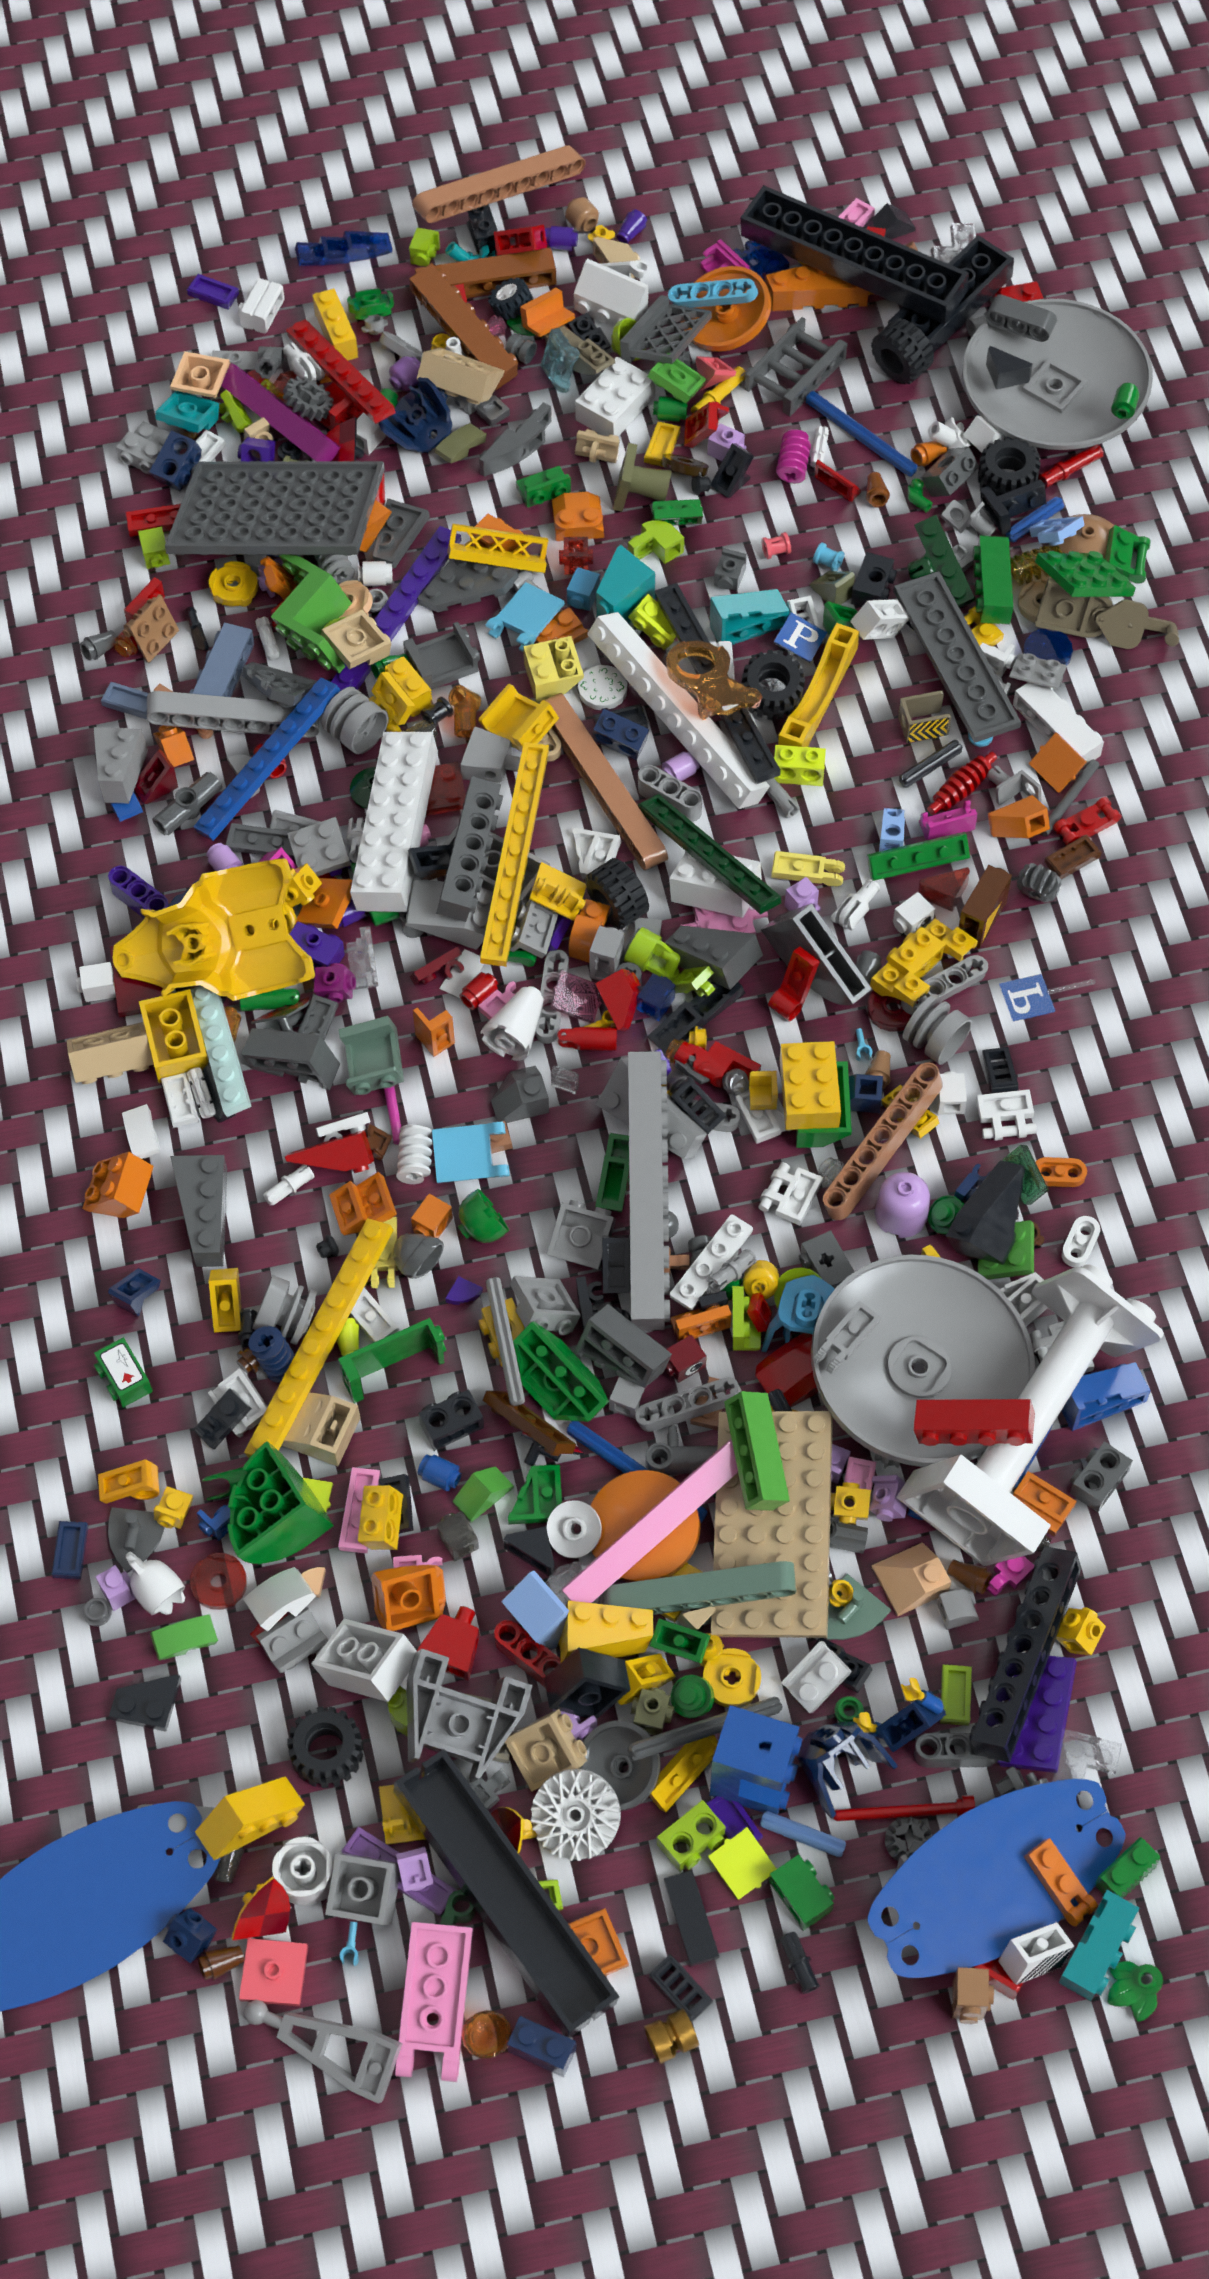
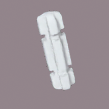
M818 426L816 428L810 465L813 468L817 460L824 462L829 432L826 426Z
M257 618L255 621L256 627L266 651L267 659L271 661L278 659L280 651L278 645H276L277 642L268 618Z
M200 1067L192 1068L187 1072L189 1083H193L191 1089L197 1106L200 1105V1108H198L200 1115L203 1119L213 1117L216 1114L214 1104L210 1103L212 1098L205 1080H202L204 1078L202 1069Z

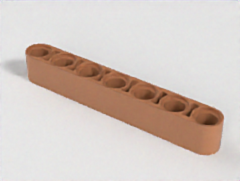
M927 1062L920 1064L825 1191L823 1202L828 1215L832 1219L843 1220L849 1216L941 1091L943 1082L939 1069L935 1064ZM928 1077H934L930 1081H924ZM912 1098H919L917 1101L909 1102ZM898 1118H903L901 1122H894ZM882 1139H888L885 1143H878ZM866 1160H873L869 1164H863V1162H865ZM857 1180L854 1185H847L850 1181ZM842 1201L840 1205L832 1206L834 1202Z

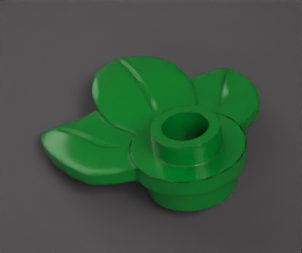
M1130 1961L1120 1962L1115 1970L1110 1969L1112 1976L1117 1981L1109 1990L1107 2002L1109 2005L1116 2007L1131 2006L1137 2022H1141L1147 2019L1157 2007L1156 1993L1160 1991L1163 1985L1162 1973L1151 1964L1138 1966ZM1150 1974L1152 1975V1982L1147 1985L1143 1984V1976Z

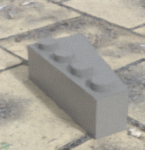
M621 1058L596 1105L629 1125L628 1058ZM667 1094V1110H662V1113H667V1136H662V1139H668V1150L681 1158L695 1157L707 1133L684 1110H681Z

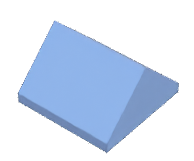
M532 1571L501 1602L535 1642L554 1649L558 1646L569 1610L539 1575Z

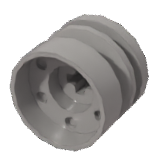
M347 687L334 696L327 705L322 715L321 724L325 731L334 738L341 740V743L352 752L363 754L370 750L382 737L389 717L385 710L374 702L369 701V698L354 687Z
M933 994L913 1013L905 1027L903 1038L908 1043L913 1042V1046L917 1049L923 1048L926 1045L925 1054L941 1065L947 1062L963 1044L969 1034L973 1021L959 1010H954L949 1014L950 1004L946 1001L942 1002L938 995Z
M272 1275L252 1329L257 1330L263 1326L275 1327L279 1325L281 1326L280 1332L284 1338L288 1329L293 1331L290 1343L297 1345L300 1338L306 1333L312 1319L317 1292L310 1289L306 1300L300 1298L304 1287L299 1286L292 1296L288 1294L290 1281Z

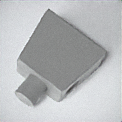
M474 727L461 762V778L471 780V776L500 783L503 781L506 770L518 772L521 757L512 755L511 741L509 739Z

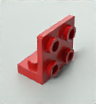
M334 382L325 389V391L330 392L329 397L333 398L334 401L332 402V408L328 411L329 415L327 418H322L319 422L328 429L332 430L342 422L355 417L358 418L362 415L363 411Z

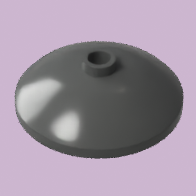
M610 1721L596 1727L584 1739L583 1743L587 1749V1755L585 1756L587 1761L578 1769L591 1771L605 1779L617 1795L620 1811H624L641 1804L654 1790L660 1773V1756L657 1753L636 1761L632 1760L628 1753L630 1744L651 1736L636 1724L626 1721ZM627 1762L629 1769L624 1773L622 1767Z

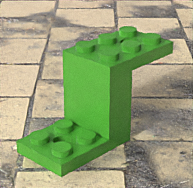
M278 555L284 562L282 567L294 576L293 581L298 586L272 614L271 618L276 623L275 629L288 639L286 643L293 650L298 651L300 649L309 660L313 661L316 659L324 669L329 670L331 668L340 673L346 666L326 639L321 636V631L328 622L342 616L352 604L331 574L298 555Z

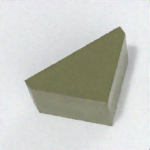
M828 571L810 583V586L826 602L829 601L842 605L852 598L855 575L853 571Z

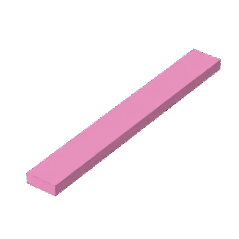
M732 1439L727 1441L565 1585L561 1591L570 1601L592 1603L736 1475L738 1469Z

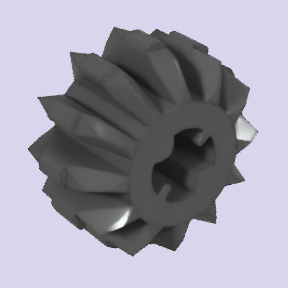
M1034 863L1026 864L1021 869L1017 880V888L1023 894L1044 903L1051 902L1057 897L1062 884V879L1057 876L1056 872Z

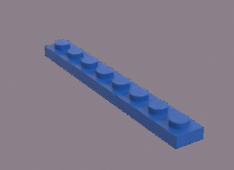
M320 678L313 685L310 691L193 826L199 834L212 841L216 839L321 716L332 698L341 691L339 687L323 678Z

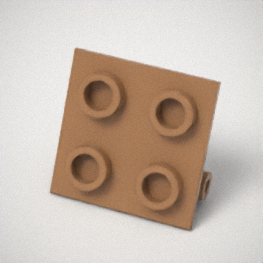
M160 594L157 597L148 599L147 603L137 611L138 614L135 613L133 619L126 623L122 630L126 637H134L147 663H150L179 632Z

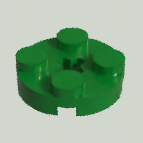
M381 289L358 291L352 300L350 296L347 298L348 310L358 320H363L370 315L377 314L379 316H388L392 313L391 308L394 306L393 293L387 290V294H381Z

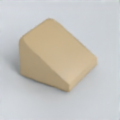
M713 1606L681 1614L677 1620L682 1626L697 1631L716 1612V1608Z

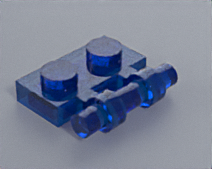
M751 240L745 242V251L741 252L738 248L733 250L750 266V270L756 272L763 280L764 277L761 274L764 272L768 275L789 269L790 262L783 254ZM754 259L757 264L752 265L750 260Z

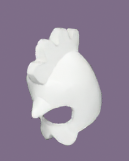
M131 1551L126 1554L125 1557L133 1569L130 1579L131 1590L138 1602L148 1613L154 1615L161 1612L169 1615L172 1613L173 1603H183L185 1601L183 1593L185 1586L169 1566L158 1560L143 1562Z

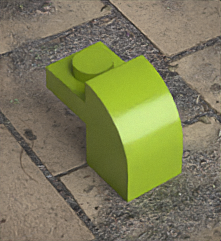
M658 520L648 521L641 524V535L634 536L628 542V551L639 560L654 552L666 564L684 553V536L667 522Z

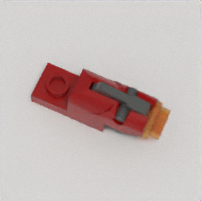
M154 577L124 609L127 623L133 619L135 613L138 614L137 611L147 603L148 599L157 597L160 594L164 600L165 593L162 581ZM121 632L115 638L116 642L113 646L121 656L128 658L130 655L133 656L140 651L133 636L129 638Z
M674 1039L670 1043L665 1057L670 1059V1063L693 1078L699 1084L708 1082L719 1088L723 1086L722 1079L724 1075L732 1069L744 1071L747 1074L748 1081L750 1072L761 1071V1064L717 1041L707 1052L706 1049L688 1043L683 1039L680 1041Z

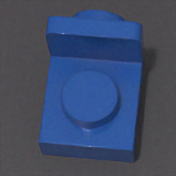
M228 1505L220 1507L215 1512L213 1519L201 1509L196 1513L199 1519L197 1525L206 1536L209 1537L212 1534L219 1541L228 1533V1524H230V1509Z

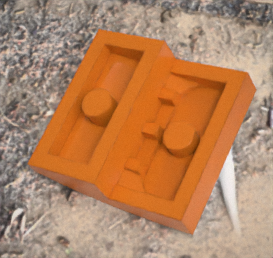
M379 1172L357 1186L352 1181H349L329 1194L340 1231L344 1236L360 1232L367 1218L385 1222L397 1215L385 1178Z

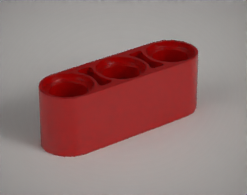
M512 1620L501 1621L495 1627L494 1637L497 1649L545 1687L544 1678L546 1675L544 1672L549 1668L557 1667L561 1663V1659L544 1645L535 1642L527 1631ZM504 1633L515 1635L511 1641H503L500 1638ZM528 1650L537 1653L533 1659H526L522 1655Z

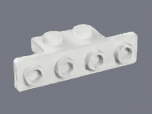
M730 1215L670 1292V1298L687 1309L693 1310L698 1303L699 1297L716 1293L708 1286L707 1278L719 1271L727 1260L731 1261L738 1256V1250L753 1232V1227L738 1217Z

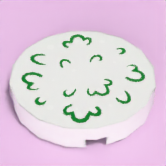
M598 665L591 667L583 673L584 678L578 683L581 701L586 706L595 710H602V708L613 709L620 705L627 695V681L618 669L612 666Z

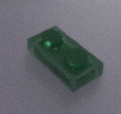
M1019 1145L1002 1159L1003 1161L1025 1167L1021 1195L1024 1205L1033 1204L1049 1191L1027 1145Z

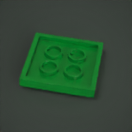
M1049 551L1048 553H1037L1035 563L1071 597H1133L1136 587L1128 581L1126 576L1119 573L1114 565L1107 562L1099 552L1079 553L1069 551V553H1058Z

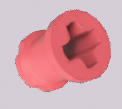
M786 532L781 533V536L770 539L764 537L761 539L763 553L767 559H771L773 555L780 553H791V543Z

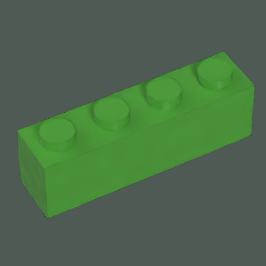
M741 1391L724 1401L745 1509L773 1511L789 1502L790 1499L768 1393Z

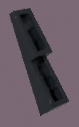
M711 982L715 990L709 996L704 994L700 997L697 995L689 1003L685 1001L647 1036L648 1039L661 1049L665 1055H668L689 1038L690 1031H694L696 1026H698V1029H701L746 994L743 986L737 982L729 990Z

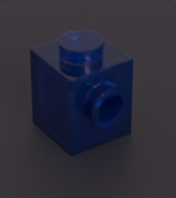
M652 974L637 996V1010L660 1021L675 999L676 985L666 977Z

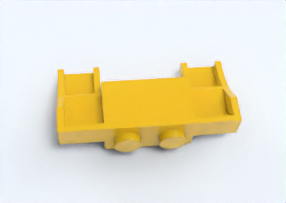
M935 918L925 928L920 927L914 934L912 932L909 933L898 949L895 947L889 952L886 958L888 963L871 978L870 987L881 996L895 997L914 1007L916 1001L924 993L927 994L930 986L922 981L921 978L942 959L943 953L961 962L964 955L976 947L978 941L958 926L951 930Z

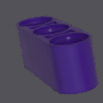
M119 865L109 871L108 878L114 896L144 919L145 916L141 914L140 909L156 911L169 907L168 900L163 894L129 868Z

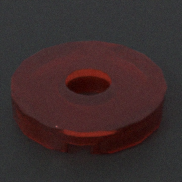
M213 1553L202 1561L200 1560L194 1566L190 1574V1587L194 1598L202 1606L212 1610H224L234 1606L242 1599L247 1589V1574L243 1565L236 1557L226 1553ZM222 1575L227 1580L223 1586L214 1587L211 1585L212 1578Z

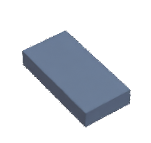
M110 682L101 699V704L104 707L147 719V695L149 693Z

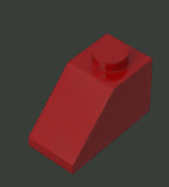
M621 969L595 984L617 1029L626 1031L630 1028L641 993L638 989L640 983L635 973Z

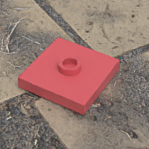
M248 1938L239 2000L244 2002L260 2000L265 2004L300 2007L308 1944Z

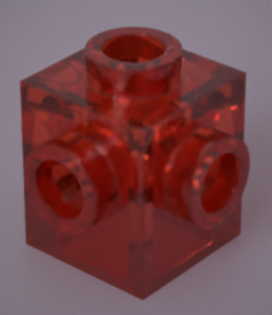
M564 537V550H559V565H564V575H574L577 567L588 570V564H593V549L588 550V537Z

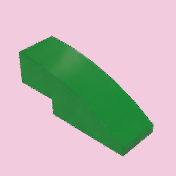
M609 1133L595 1208L622 1212L629 1185V1135Z

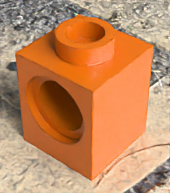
M428 1194L411 1217L413 1232L439 1238L453 1219L452 1206Z

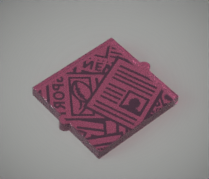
M561 970L557 984L553 988L554 996L551 1009L591 1024L594 1023L597 1009L601 1006V1002H599L601 995L596 984Z

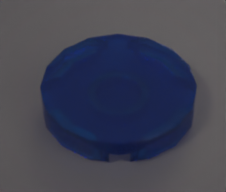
M1039 629L1032 632L1026 638L1023 654H1033L1037 658L1044 660H1056L1068 666L1072 658L1073 647L1070 639L1061 631Z

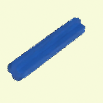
M1054 497L1013 525L1011 531L1005 534L1006 537H1009V542H1016L1030 532V527L1041 520L1049 519L1062 510L1065 506L1062 498Z

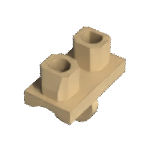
M578 430L575 454L589 457V461L593 463L597 459L616 463L620 439L612 434L608 436L599 435L594 430Z

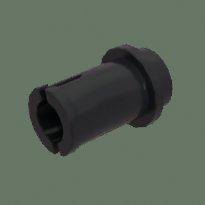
M245 1309L240 1312L241 1323L238 1340H240L243 1346H249V1338L256 1331L252 1328L258 1313L253 1309Z

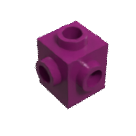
M333 963L330 964V967L315 968L314 993L317 996L337 1003H341L346 999H352L353 990L356 988V978L345 965Z

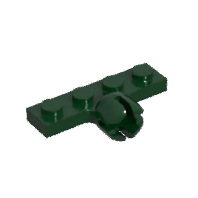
M937 515L914 524L926 553L923 557L908 563L907 570L910 578L913 580L939 571L959 608L976 601Z

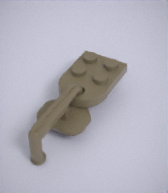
M1052 578L1047 580L1035 620V627L1085 638L1104 634L1110 645L1125 649H1132L1140 643L1144 629L1166 633L1165 643L1169 646H1176L1179 643L1177 625L1171 621L1149 617L1148 609L1143 603L1125 599L1113 605L1110 597H1071Z

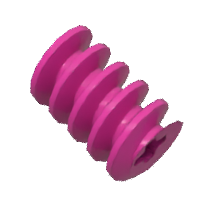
M794 429L785 432L782 436L776 473L778 477L787 483L798 484L805 480L811 449L809 436L806 432Z

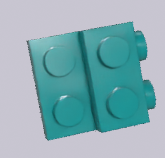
M175 391L155 411V420L186 429L189 432L199 433L202 429L209 430L219 420V403L186 392Z

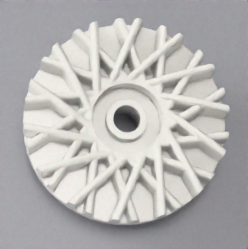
M568 1769L551 1776L538 1790L531 1807V1823H533V1831L535 1830L537 1834V1840L541 1841L542 1846H546L552 1855L557 1854L559 1858H569V1861L573 1859L580 1861L584 1858L590 1859L594 1855L597 1856L612 1842L620 1824V1804L611 1785L598 1774L583 1769ZM571 1811H580L581 1818H572L570 1814Z

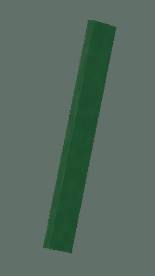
M660 794L638 804L639 809L648 820L760 915L782 903L781 896Z

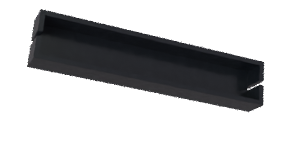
M445 1749L423 1762L421 1772L416 1767L395 1781L394 1794L561 2033L570 2038L586 2027L591 2019H597L615 2006L620 1996Z

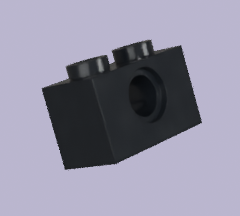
M866 552L852 589L851 604L863 607L867 601L888 600L890 593L888 586L889 584H894L897 570H894L895 559Z

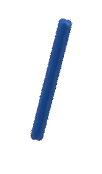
M815 391L807 394V404L904 474L912 477L917 472V464Z
M572 1421L566 1429L568 1435L623 1473L648 1470L579 1421ZM702 1506L697 1508L700 1524L707 1517V1510Z

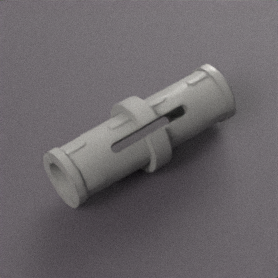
M745 1249L736 1258L723 1263L719 1271L707 1278L710 1289L718 1293L730 1282L740 1279L742 1273L757 1262L755 1254L751 1250Z

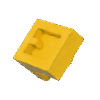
M166 1486L159 1505H156L153 1510L154 1520L165 1528L176 1527L181 1529L193 1501V1495Z

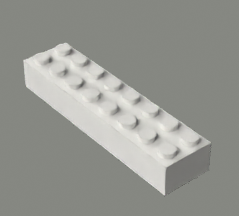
M383 732L350 891L356 911L407 912L415 873L407 850L420 847L438 754L433 732Z

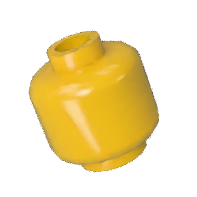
M757 1260L755 1264L744 1271L743 1286L744 1291L749 1297L752 1294L761 1292L765 1299H769L775 1294L778 1288L779 1273L772 1263L766 1260Z

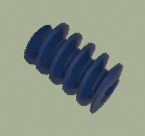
M263 1326L252 1333L248 1345L263 1371L267 1374V1377L273 1382L280 1383L295 1354L283 1337V1334L277 1328Z

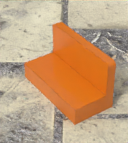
M554 288L520 306L522 327L538 337H542L575 319V314L564 308L562 291L558 288Z
M418 1007L413 1010L415 1035L433 1057L455 1044L453 1017L447 1010L430 1021Z

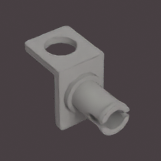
M953 500L941 514V518L960 533L966 527L971 526L982 536H991L997 528L980 515V510L985 504L984 502H981L975 511L971 513L956 500ZM954 509L960 511L962 520H954L950 515V511Z
M994 766V769L991 768L989 770L987 778L997 785V804H1003L1021 791L1028 796L1033 795L1041 802L1040 784L1023 770L1012 777L1008 776L999 766ZM1028 783L1033 787L1035 793L1031 791V789L1028 786Z

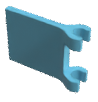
M525 582L496 617L487 621L485 626L491 629L488 635L498 638L504 627L520 634L516 640L517 643L522 644L519 650L524 652L523 646L535 643L538 635L563 607L565 602Z
M493 1122L433 1129L432 1136L437 1183L510 1176L509 1165L493 1166L490 1135L506 1134L505 1123Z

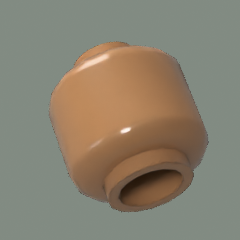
M580 197L569 202L565 217L576 231L589 232L597 226L599 212L589 199Z

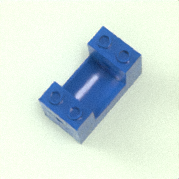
M730 1705L712 1760L709 1796H720L727 1801L733 1800L744 1807L763 1813L770 1811L778 1815L780 1808L786 1809L790 1792L785 1790L790 1781L794 1782L799 1766L794 1764L795 1755L798 1756L803 1738L798 1737L799 1726Z

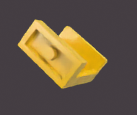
M507 684L479 717L478 721L484 730L509 739L511 747L522 752L524 742L538 744L559 717L549 702L542 700L538 704L519 694L513 685Z

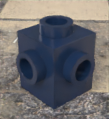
M189 1908L180 1915L176 1913L166 1925L168 1931L162 1942L169 1946L176 1954L191 1963L201 1956L204 1951H207L218 1929L205 1920L201 1914Z

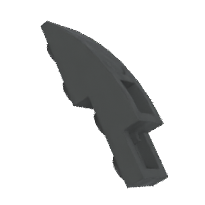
M543 402L537 409L531 412L529 418L524 424H520L515 432L507 428L502 435H498L493 445L488 450H485L479 458L480 474L488 476L508 469L536 451L545 442V428L552 422L551 406Z

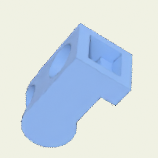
M884 808L879 852L903 846L904 809Z

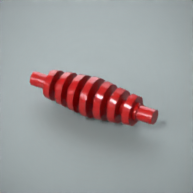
M991 751L985 757L977 756L973 761L968 762L952 773L945 781V784L939 788V791L933 795L934 802L927 808L928 812L931 815H935L940 809L947 811L959 803V801L971 795L980 785V782L986 778V775L992 768L991 764L997 760L996 754Z

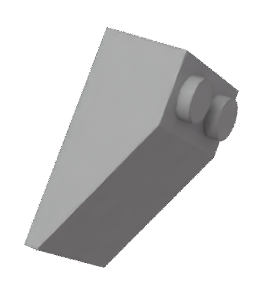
M414 879L405 925L477 949L484 941L493 891L481 888L479 893L475 892L474 897L478 898L475 913H469L467 921L464 922L436 914L444 882Z

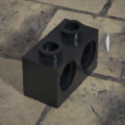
M602 1235L603 1293H631L630 1235Z
M469 1389L464 1392H455L447 1400L438 1404L431 1403L418 1413L420 1425L434 1451L484 1428L483 1415ZM460 1409H467L470 1411L468 1414L463 1416L458 1415L456 1413ZM437 1420L444 1422L440 1427H433L431 1425Z

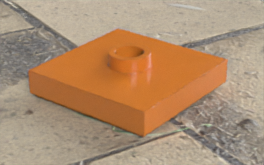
M319 878L322 884L313 893L314 899L302 906L296 923L311 924L316 928L338 929L352 897L350 891L353 880Z

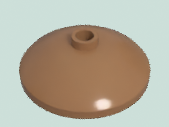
M1073 515L1070 517L1083 516L1085 526L1077 530L1076 535L1065 538L1062 544L1050 546L1051 551L1058 553H1069V551L1089 553L1090 551H1096L1101 553L1105 559L1109 529L1114 525L1096 515Z

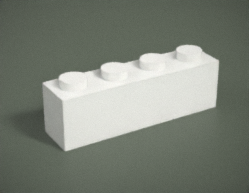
M1028 682L1015 691L1013 706L1048 741L1057 732L1087 761L1083 767L1088 765L1092 759L1095 760L1101 756L1104 741L1100 734L1093 731L1086 724L1083 717L1077 715L1069 707L1067 701L1061 699L1052 688Z

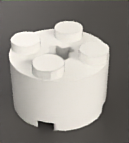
M298 1837L288 1841L277 1852L273 1860L272 1872L274 1878L283 1885L289 1896V1902L300 1906H308L325 1900L329 1896L334 1864L330 1853L320 1842L309 1837ZM307 1867L309 1871L306 1872V1875L301 1876L300 1873H302L303 1868Z

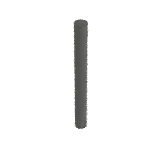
M1092 759L1049 816L1050 829L1040 833L1042 836L1047 837L1052 831L1053 825L1060 820L1100 766L1098 761Z

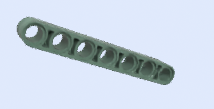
M780 1561L615 1584L602 1593L603 1604L653 1610V1615L786 1597L796 1594L795 1568L793 1562Z

